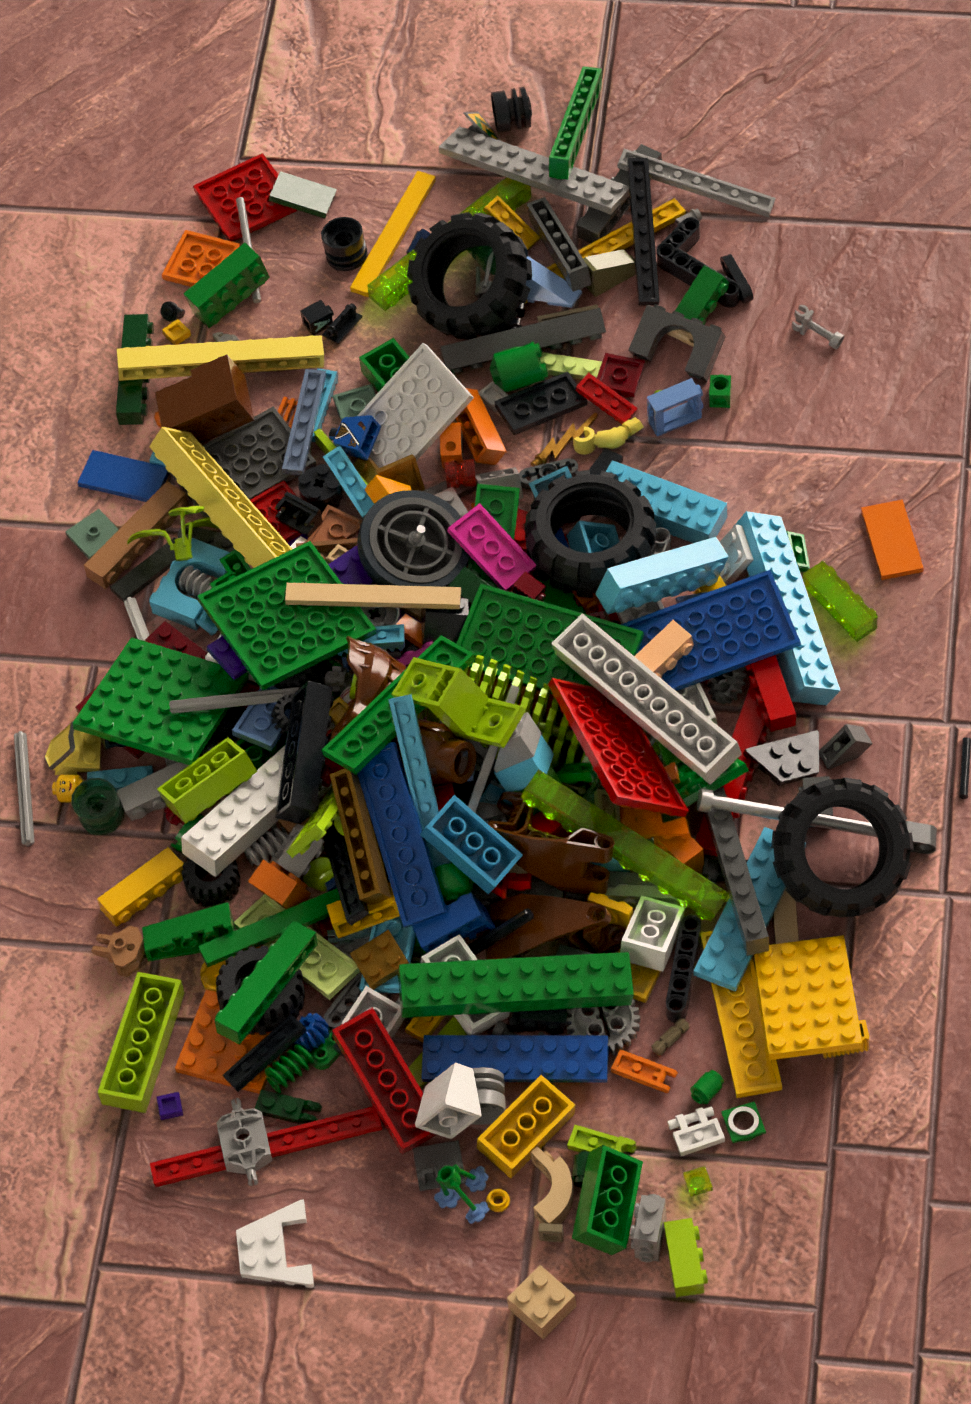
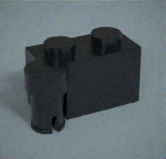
M567 1009L512 1012L508 1028L515 1033L525 1031H545L549 1034L563 1033L567 1023Z

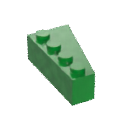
M229 902L142 927L147 960L155 961L200 953L199 945L235 931Z

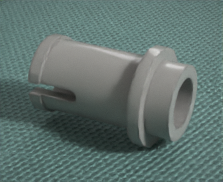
M691 209L689 213L676 218L677 226L689 217L696 218L700 223V220H702L700 211L698 209Z

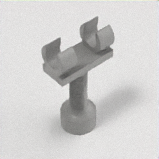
M799 305L798 310L804 312V314H800L795 310L794 316L796 318L795 321L802 325H797L792 321L793 330L804 335L808 329H811L825 337L829 341V346L837 350L845 336L839 332L833 334L813 322L814 311H809L805 305Z

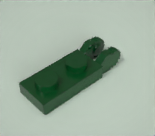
M261 1090L255 1109L261 1111L263 1116L305 1124L317 1121L318 1119L316 1116L303 1113V1111L307 1110L318 1113L321 1112L322 1106L318 1102L305 1101V1099Z

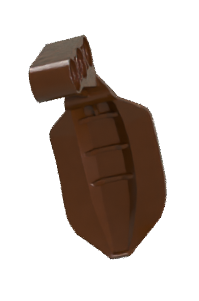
M350 636L346 637L348 642L347 662L357 677L355 698L340 721L328 734V743L406 669L403 663L395 660L386 650L372 643L359 641Z

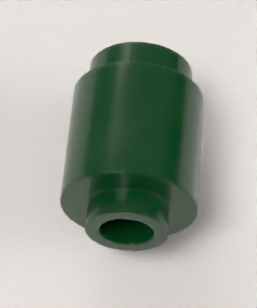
M581 1151L573 1157L571 1178L573 1185L582 1188L588 1151Z

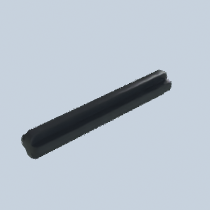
M526 908L469 944L468 947L474 955H477L534 918V914L529 908Z

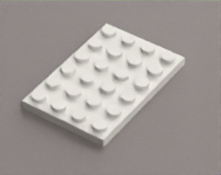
M422 343L358 414V416L372 415L382 426L369 455L379 468L411 454L415 456L417 461L474 398L428 345Z

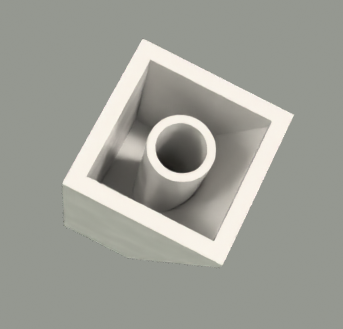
M454 1063L425 1086L415 1122L416 1128L452 1139L482 1116L473 1069Z

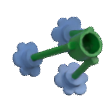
M456 1164L444 1166L439 1170L436 1178L441 1189L440 1192L435 1194L434 1199L439 1203L440 1208H445L446 1206L454 1208L457 1205V1201L462 1198L470 1207L465 1218L470 1224L475 1221L480 1222L489 1211L488 1203L483 1201L480 1204L474 1205L459 1187L461 1184L460 1175L467 1177L465 1184L470 1187L471 1192L483 1191L489 1175L485 1173L486 1170L483 1166H478L476 1170L471 1169L470 1172L460 1169Z

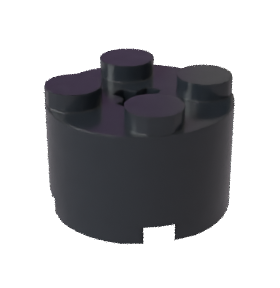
M326 464L312 467L298 477L300 498L319 508L321 515L327 504L335 508L339 507L342 498L341 484Z

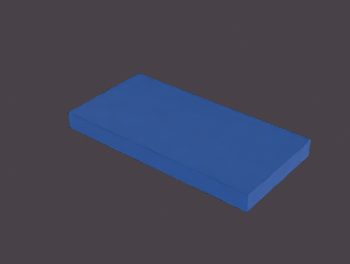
M92 450L77 483L79 487L147 502L166 483L170 472L166 470L165 466Z

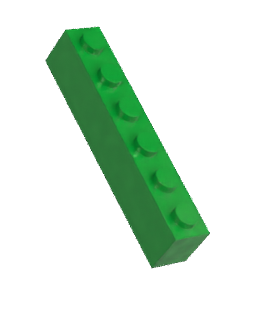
M292 921L288 927L282 930L277 942L271 944L266 956L256 963L251 975L245 977L240 989L230 996L225 1008L216 1014L215 1025L218 1034L239 1045L242 1043L317 947L315 931L295 921Z

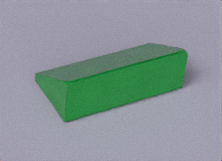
M786 531L799 571H809L810 565L804 535Z

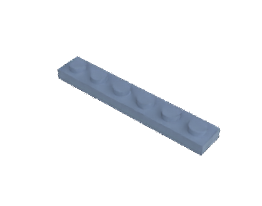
M305 369L282 466L283 474L301 475L304 473L327 376L324 370Z

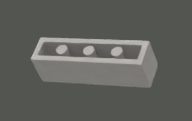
M176 762L117 790L123 808L131 821L141 819L154 810L164 808L166 803L157 788L189 765Z

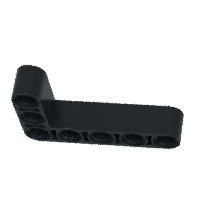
M689 217L684 219L658 245L656 250L658 267L689 286L692 285L704 265L709 267L687 254L700 239V223L696 218ZM723 275L729 282L728 289L724 295L720 296L717 302L727 308H733L739 303V285Z

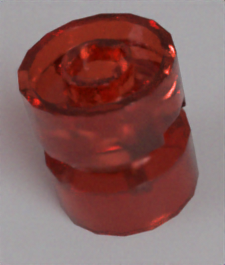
M474 459L462 460L460 464L457 461H445L447 489L450 487L459 488L460 484H463L464 487L476 486Z

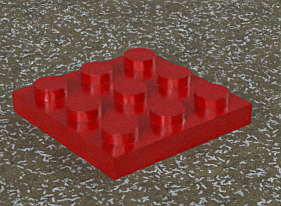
M283 480L250 499V501L288 543L301 535V533L277 521L275 518L279 512L275 507L285 496L284 494L289 492L297 496Z

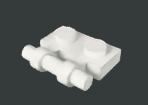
M712 1106L705 1109L701 1107L695 1109L693 1113L684 1116L680 1114L675 1116V1119L667 1121L670 1130L678 1127L680 1129L673 1132V1138L680 1156L725 1142V1136L718 1119L714 1118L709 1121L707 1119L714 1116ZM696 1121H699V1122H700V1124H697V1125H694V1126H691V1127H688V1126H687V1124H690V1123H693V1122H696Z

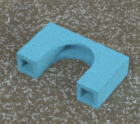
M192 538L191 550L193 558L185 561L174 560L168 574L161 579L160 586L156 592L152 593L149 603L153 614L197 631L200 626L196 621L204 609L198 600L188 597L178 590L180 576L187 566H192L194 570L198 569L200 574L205 573L219 578L227 573L219 559L230 552Z

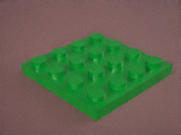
M737 758L710 785L684 762L680 761L676 764L680 783L674 785L685 805L689 806L698 800L701 788L715 791L749 770L746 763Z

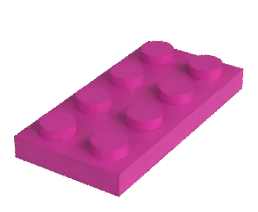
M480 503L447 529V532L501 590L508 591L525 571L530 574L536 569V564Z

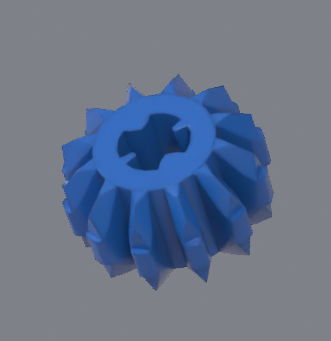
M309 1013L306 1017L301 1016L299 1022L306 1028L307 1032L296 1040L294 1044H299L309 1052L315 1047L319 1048L320 1044L325 1043L324 1039L330 1036L328 1033L330 1030L328 1023L318 1013L313 1015Z

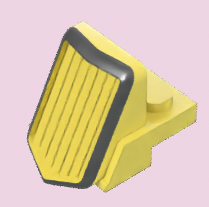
M72 721L49 744L45 755L49 769L55 770V775L99 771L100 737L74 730Z

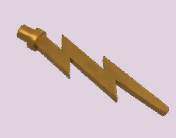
M593 413L577 430H575L573 422L557 444H555L553 437L543 451L535 456V459L530 463L531 466L546 464V460L551 453H553L556 460L571 439L583 436L584 427H590L598 417V413Z

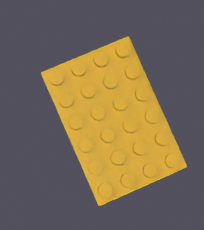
M844 935L769 945V951L754 954L769 1060L863 1048Z

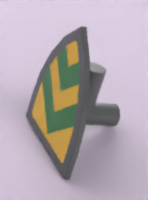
M478 111L463 113L472 123L468 130L499 140L491 126Z

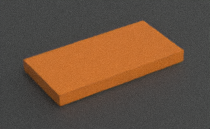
M903 499L861 507V514L881 580L923 572L924 567Z

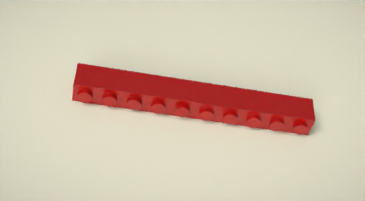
M751 685L732 738L738 742L742 753L738 759L746 763L749 771L722 786L727 798L745 800L747 797L748 787L746 786L748 781L752 782L755 772L753 766L756 763L750 756L746 758L743 752L747 748L765 744L767 739L766 729L769 727L768 724L764 725L761 715L763 709L762 706L758 707L755 698L757 691L756 688L752 689ZM731 812L733 820L735 818L739 819L740 813ZM704 814L695 841L704 849V857L705 855L717 856Z

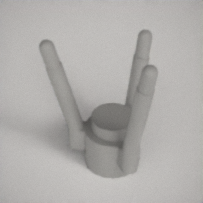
M492 249L489 252L484 281L481 283L480 267H476V290L474 295L478 299L486 293L492 284L491 281H488L494 253Z

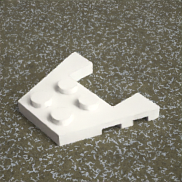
M304 1199L236 1230L242 1278L268 1282L274 1280L285 1282L288 1285L300 1284L305 1285L307 1288H315L311 1264L287 1268L283 1226L307 1223Z

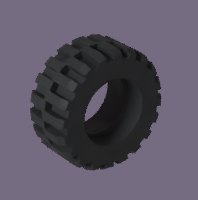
M255 946L248 947V950L244 952L240 950L236 952L234 958L230 956L225 961L226 965L221 966L219 975L216 978V992L220 1010H223L228 1004L230 996L240 989L245 977L251 975L256 963L266 956L268 946H261V948H255ZM300 969L249 1034L259 1033L260 1035H267L266 1032L273 1031L291 1014L297 1019L300 1015L299 1011L303 1009L305 999L303 976Z

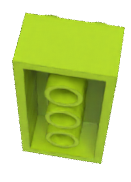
M228 737L162 784L157 790L168 808L186 824L188 821L197 818L198 814L206 808L212 807L224 795L230 794L242 782L248 781L258 771L247 753Z

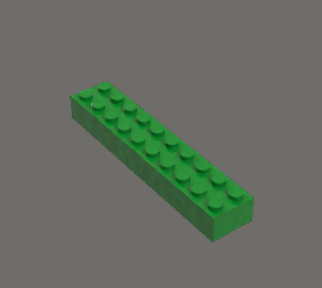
M629 952L399 964L398 969L401 1018L631 1005L634 996Z

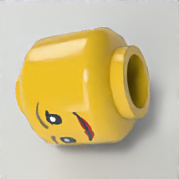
M62 774L58 776L56 782H53L52 793L56 795L61 803H77L82 797H85L86 783L77 774Z

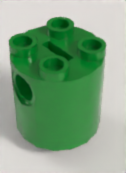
M532 341L526 345L494 353L490 365V372L494 383L507 393L536 382L546 381L545 377H548V370L545 363L541 364L539 357H542V351L539 343L535 344Z

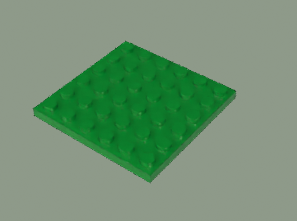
M311 541L197 595L200 605L262 691L348 649L347 636L364 641L376 635V628L360 607L285 604L287 583L342 584Z
M131 637L73 721V729L190 765L197 760L230 708L172 714L169 702L172 700L240 693L249 679V673L246 672L233 680L218 663Z

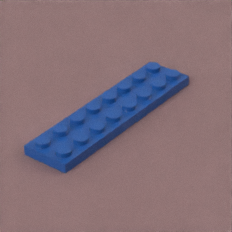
M395 742L388 743L357 774L403 927L408 928L445 914L447 909L426 840L420 835L423 830L411 797L397 745Z
M424 1035L421 1079L422 1082H431L451 1065L458 1063L469 1068L486 1067L499 1070L504 1075V1082H534L542 1075L549 1082L607 1083L609 1038L608 1035Z

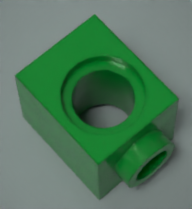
M710 375L709 407L730 408L731 375Z

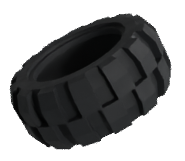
M469 212L452 215L451 222L447 223L441 220L429 228L432 233L426 239L422 237L419 239L414 247L417 255L415 260H409L407 277L412 280V283L408 284V292L411 302L417 306V313L440 332L447 336L453 335L457 339L469 340L477 338V334L480 336L494 334L500 331L498 326L503 322L509 325L518 315L515 310L520 302L526 303L530 288L526 286V281L532 280V264L526 258L528 256V249L522 239L503 222L483 213H476L474 216ZM472 247H491L496 259V271L489 289L481 298L471 304L459 307L449 306L444 295V278L452 261L459 254Z
M590 470L577 471L574 473V477L568 479L563 475L548 485L549 491L542 489L532 502L531 510L526 515L525 540L527 555L536 564L535 570L545 581L550 579L551 586L566 594L569 590L577 592L578 597L593 598V593L597 592L608 568L652 556L655 553L656 523L654 521V511L649 500L644 495L641 496V491L627 479L623 482L618 481V476L613 473L601 471V475L590 474ZM585 515H599L610 518L619 523L627 532L623 539L615 546L595 553L574 551L561 544L555 537L557 531L565 523Z
M845 777L842 779H828L810 785L797 793V796L790 803H787L780 813L778 825L772 835L771 848H774L775 858L773 865L777 877L781 878L787 888L785 891L796 902H800L808 907L810 911L823 916H835L838 918L860 916L875 911L877 907L887 903L899 892L898 888L902 881L907 879L912 865L909 862L910 851L914 849L912 832H908L905 823L907 817L899 804L895 805L888 798V793L876 785L871 786L863 783L860 779ZM831 807H843L858 812L869 821L878 838L879 856L874 871L863 883L852 889H839L824 883L813 873L806 859L805 838L813 820L821 812Z

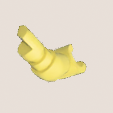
M634 417L624 422L622 426L598 431L597 434L594 433L593 429L584 427L585 438H573L574 449L577 453L583 455L592 453L596 445L598 448L616 449L625 444L629 436L634 435L644 426L640 420Z

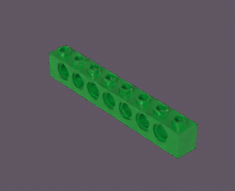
M583 66L549 156V177L569 180L602 88L601 68Z

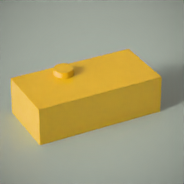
M540 1075L477 1138V1149L511 1179L531 1159V1151L537 1146L541 1149L574 1116L576 1105L545 1077Z

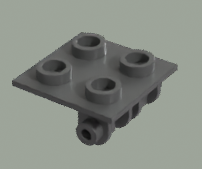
M459 1140L413 1148L420 1191L441 1188L436 1178L439 1170L444 1166L456 1164L460 1169L464 1170ZM460 1175L461 1184L466 1183L465 1176Z

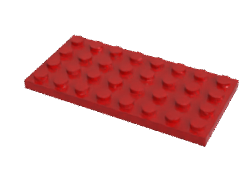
M552 678L548 686L553 693V697L557 700L561 711L569 722V726L574 731L585 755L593 766V770L597 773L602 786L609 795L610 801L615 805H624L634 809H644L670 816L685 817L689 810L642 727L596 688Z

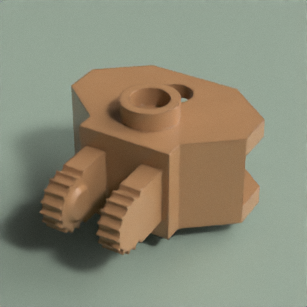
M128 926L119 933H113L112 936L101 933L97 934L96 940L101 944L108 945V947L93 946L91 952L94 955L107 958L109 963H114L116 971L120 976L128 977L139 970L145 949L143 938L137 927Z

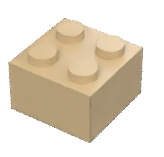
M541 1265L507 1297L509 1310L542 1339L576 1307L575 1295Z

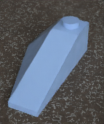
M527 256L526 258L532 264V280L526 281V286L530 288L527 298L528 302L542 301L547 302L548 305L572 308L581 296L582 291L579 289L573 292L566 280Z

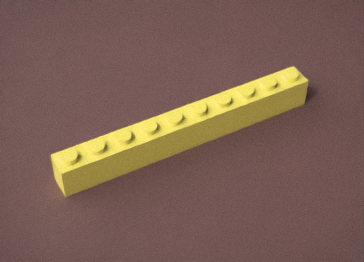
M322 335L118 348L119 381L191 376L190 370L224 355H228L242 373L323 368L324 349Z

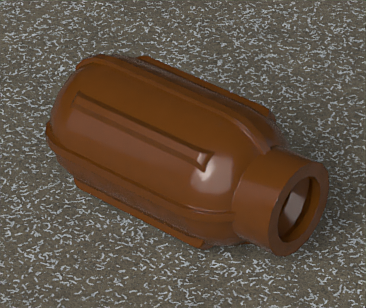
M417 718L433 787L444 786L450 782L465 783L475 770V747L470 742L458 740L445 724ZM396 736L391 742L396 743L403 764L398 738Z

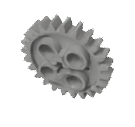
M632 1000L631 1005L615 1006L616 1008L612 1010L601 1007L603 1019L607 1023V1031L610 1035L608 1051L610 1050L612 1055H615L616 1048L624 1050L623 1044L631 1046L630 1038H637L636 1032L640 1030V1025L638 1024L640 1023V1016L638 1015L639 1008L635 1007V1000ZM597 1007L567 1010L568 1018L566 1025L568 1026V1034L591 1035L590 1033L597 1031L600 1033L599 1035H606ZM586 1012L594 1013L591 1016L584 1015ZM615 1025L622 1026L621 1029L617 1030L612 1027Z

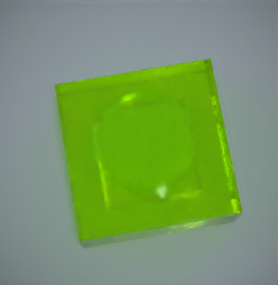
M705 1166L683 1172V1178L690 1197L713 1191V1186Z

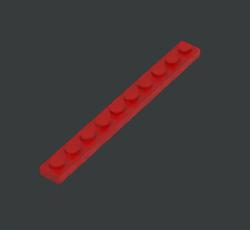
M372 1106L267 1133V1138L273 1158L382 1130L379 1115ZM221 1145L149 1163L155 1188L226 1170Z

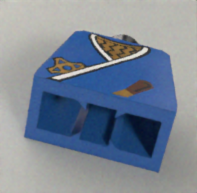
M372 415L345 417L342 419L338 429L332 428L330 430L329 438L336 447L341 446L346 455L368 460L382 426Z

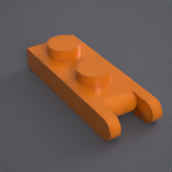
M621 1049L611 1067V1073L664 1093H669L670 1087L663 1084L666 1076L676 1078L678 1074L672 1068Z

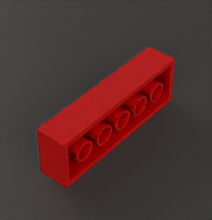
M373 1007L333 1029L332 1037L400 1153L403 1155L435 1137L437 1134L416 1128L415 1126L423 1092Z

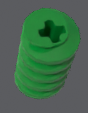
M299 1044L293 1046L294 1051L288 1050L286 1052L287 1057L282 1055L279 1057V1062L274 1061L272 1068H265L267 1081L279 1094L281 1093L280 1085L286 1089L289 1087L287 1079L294 1083L296 1081L294 1074L300 1077L303 1076L301 1068L309 1071V1062L314 1066L316 1065L310 1053Z

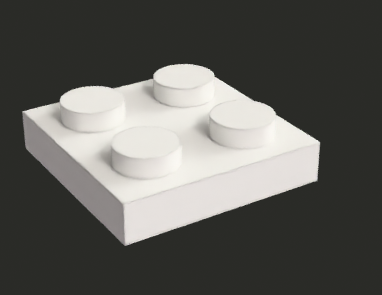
M736 524L720 541V544L729 556L724 569L720 573L726 585L732 584L754 560L743 526Z

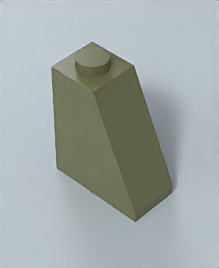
M624 249L583 258L588 266L592 284L587 286V289L594 297L636 275L635 259L632 255H628Z

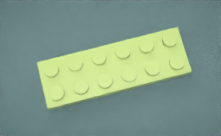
M264 894L236 919L233 924L238 930L286 909ZM316 933L318 945L299 969L302 972L303 980L330 1000L360 970L354 960ZM275 939L263 945L268 946L269 949L271 944L276 943L278 939Z

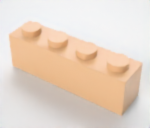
M672 620L634 657L662 678V674L672 670L683 655L686 656L691 652L694 646L692 635Z

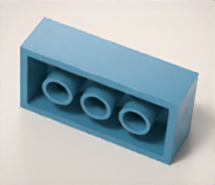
M455 795L452 796L420 833L424 839L487 894L498 885L522 857V854Z

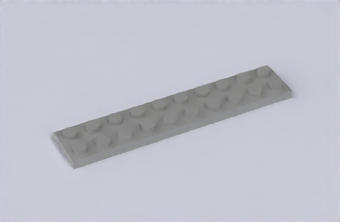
M460 126L439 146L440 154L608 214H612L630 195L629 186L573 167L569 180L549 177L548 157L502 142L501 140L486 137L484 134Z

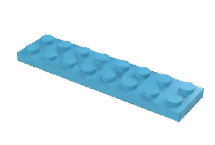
M764 827L747 861V867L767 928L786 886L781 878L777 877L773 865L775 858L774 848H771L774 830ZM729 898L700 956L693 975L736 992L753 955H746Z

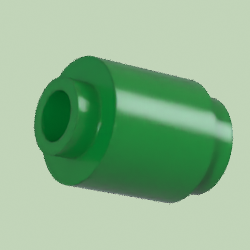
M714 1070L705 1072L690 1088L692 1099L698 1104H708L722 1089V1084L724 1083L722 1076Z

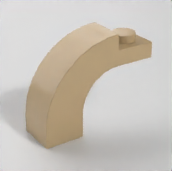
M537 1146L531 1151L532 1163L550 1180L552 1187L548 1195L533 1207L534 1216L540 1223L561 1224L569 1214L573 1203V1185L570 1170L561 1156L554 1161L549 1152H543Z

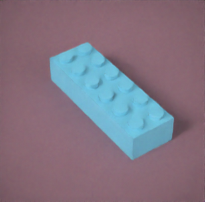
M613 460L606 472L616 474L618 481L623 482L627 479L641 491V496L644 495L649 500L654 511L656 528H665L670 532V535L691 543L717 537L727 519L726 502Z
M717 537L610 567L607 569L598 587L596 596L607 614L615 612L621 613L631 607L637 608L648 602H657L668 596L674 597L688 590L694 591L705 585L711 586L717 582L729 556Z

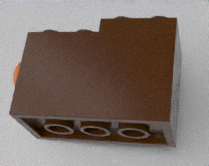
M228 355L218 357L213 361L190 370L192 377L183 379L178 383L155 392L158 411L155 412L154 418L158 427L191 432L200 444L255 421L245 375Z

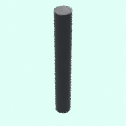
M968 737L962 739L959 798L961 799L968 798L971 739Z

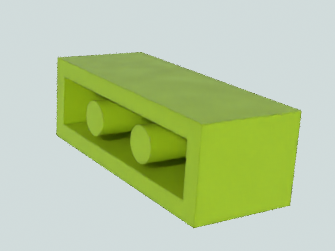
M692 1218L664 1222V1233L675 1296L682 1297L704 1293V1284H708L706 1269L701 1270L700 1262H704L702 1247L697 1248L696 1240H700L698 1226H693Z

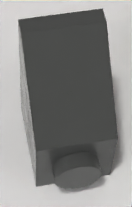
M845 724L819 750V755L827 769H832L859 758L873 743L862 726Z

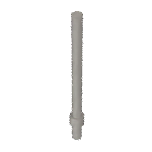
M239 197L236 199L243 243H247L252 248L244 198ZM261 286L252 292L254 303L261 302L259 291Z

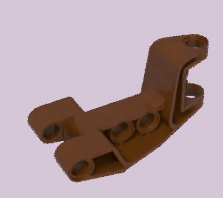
M510 791L501 794L497 807L500 811L511 817L508 822L489 821L487 824L522 854V857L516 862L518 866L560 891L590 895L591 892L604 895L607 893L609 871L602 866L590 862L604 864L612 861L615 842L611 836L586 828H580L566 838L536 830L531 827L535 804L534 795ZM503 800H508L512 802L513 805H507L506 803H504Z
M521 893L491 903L488 906V912L495 928L526 908L531 910L534 918L505 936L504 939L499 940L498 943L486 948V960L525 958L527 953L548 942L569 938L572 944L586 952L593 954L613 953L621 949L622 939L614 941V937L620 932L625 934L626 931L621 925L609 924L612 916L605 906L589 902ZM605 912L603 919L599 920L596 917L598 913Z

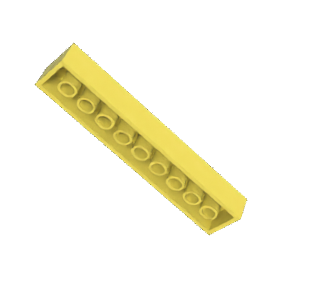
M161 427L149 446L155 453L154 456L165 464L166 470L177 478V483L188 491V495L199 506H204L203 512L207 513L210 521L220 528L222 535L233 543V548L245 557L246 563L255 568L292 550L288 543L191 432Z

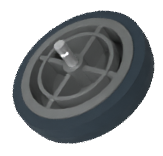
M404 490L384 496L369 509L360 525L357 548L363 568L377 585L448 587L460 571L467 567L470 557L447 532L448 527L459 520L461 515L445 500L423 491Z

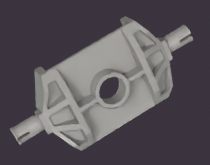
M236 1098L237 1104L235 1099L231 1100L232 1113L221 1116L216 1124L227 1172L247 1174L248 1185L253 1186L252 1180L254 1185L258 1184L256 1171L273 1160L262 1112L255 1108L243 1110L241 1100ZM242 1134L249 1135L244 1140L238 1139V1137Z

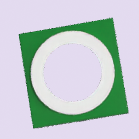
M755 1101L721 1111L732 1144L740 1141H750L756 1136L766 1134ZM739 1112L751 1113L754 1117V1124L747 1130H740L733 1123L734 1115Z

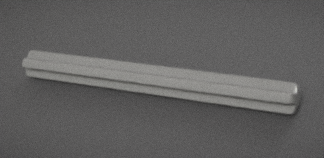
M299 687L172 700L169 702L170 712L175 714L275 703L283 695L287 694L289 697L290 694H294Z
M18 731V733L14 734L21 843L29 847L34 844L35 840L27 735L22 731Z

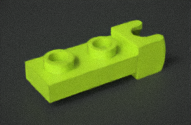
M574 1125L567 1147L577 1152H590L605 1145L622 1153H634L636 1151V1142L622 1136L616 1137Z

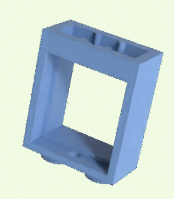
M692 378L647 396L648 423L657 437L702 418L703 403L701 396H703L701 387L696 385ZM685 401H688V402H686V403H684V404H682V405H679V406H677V407H674V408H672V409H670V410H667V411L663 412L664 410H666V409H668V408H671V407L676 406V405H678V404H680V403H683V402H685Z

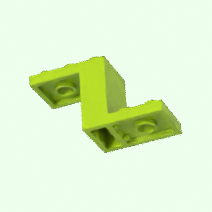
M415 657L411 660L392 692L394 698L412 694L414 704L428 707L455 736L501 748L506 746L526 711L520 705L489 698L461 668Z

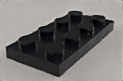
M565 372L496 400L495 408L513 435H516L587 406V399L575 391L577 384L569 372Z

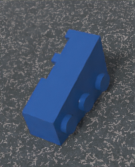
M472 893L462 895L457 901L445 905L447 913L412 925L420 946L426 953L459 934L463 939L469 937L472 940L477 938V933L488 929L490 932L495 928L487 908Z

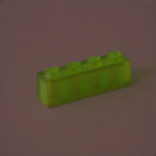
M821 561L803 573V582L806 590L856 642L877 629L878 615L875 610L869 608L864 603L862 597L851 590L847 581L839 578L832 566H828L824 561Z

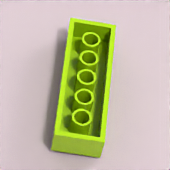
M137 972L98 1089L102 1105L146 1113L185 994L181 980Z

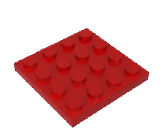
M263 153L193 185L195 193L228 241L231 242L242 237L236 199L239 197L244 198L250 233L298 211L268 201L278 173Z

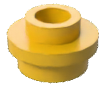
M502 1189L492 1190L486 1198L488 1208L494 1212L506 1210L510 1204L508 1193ZM501 1199L502 1203L495 1204L494 1201Z

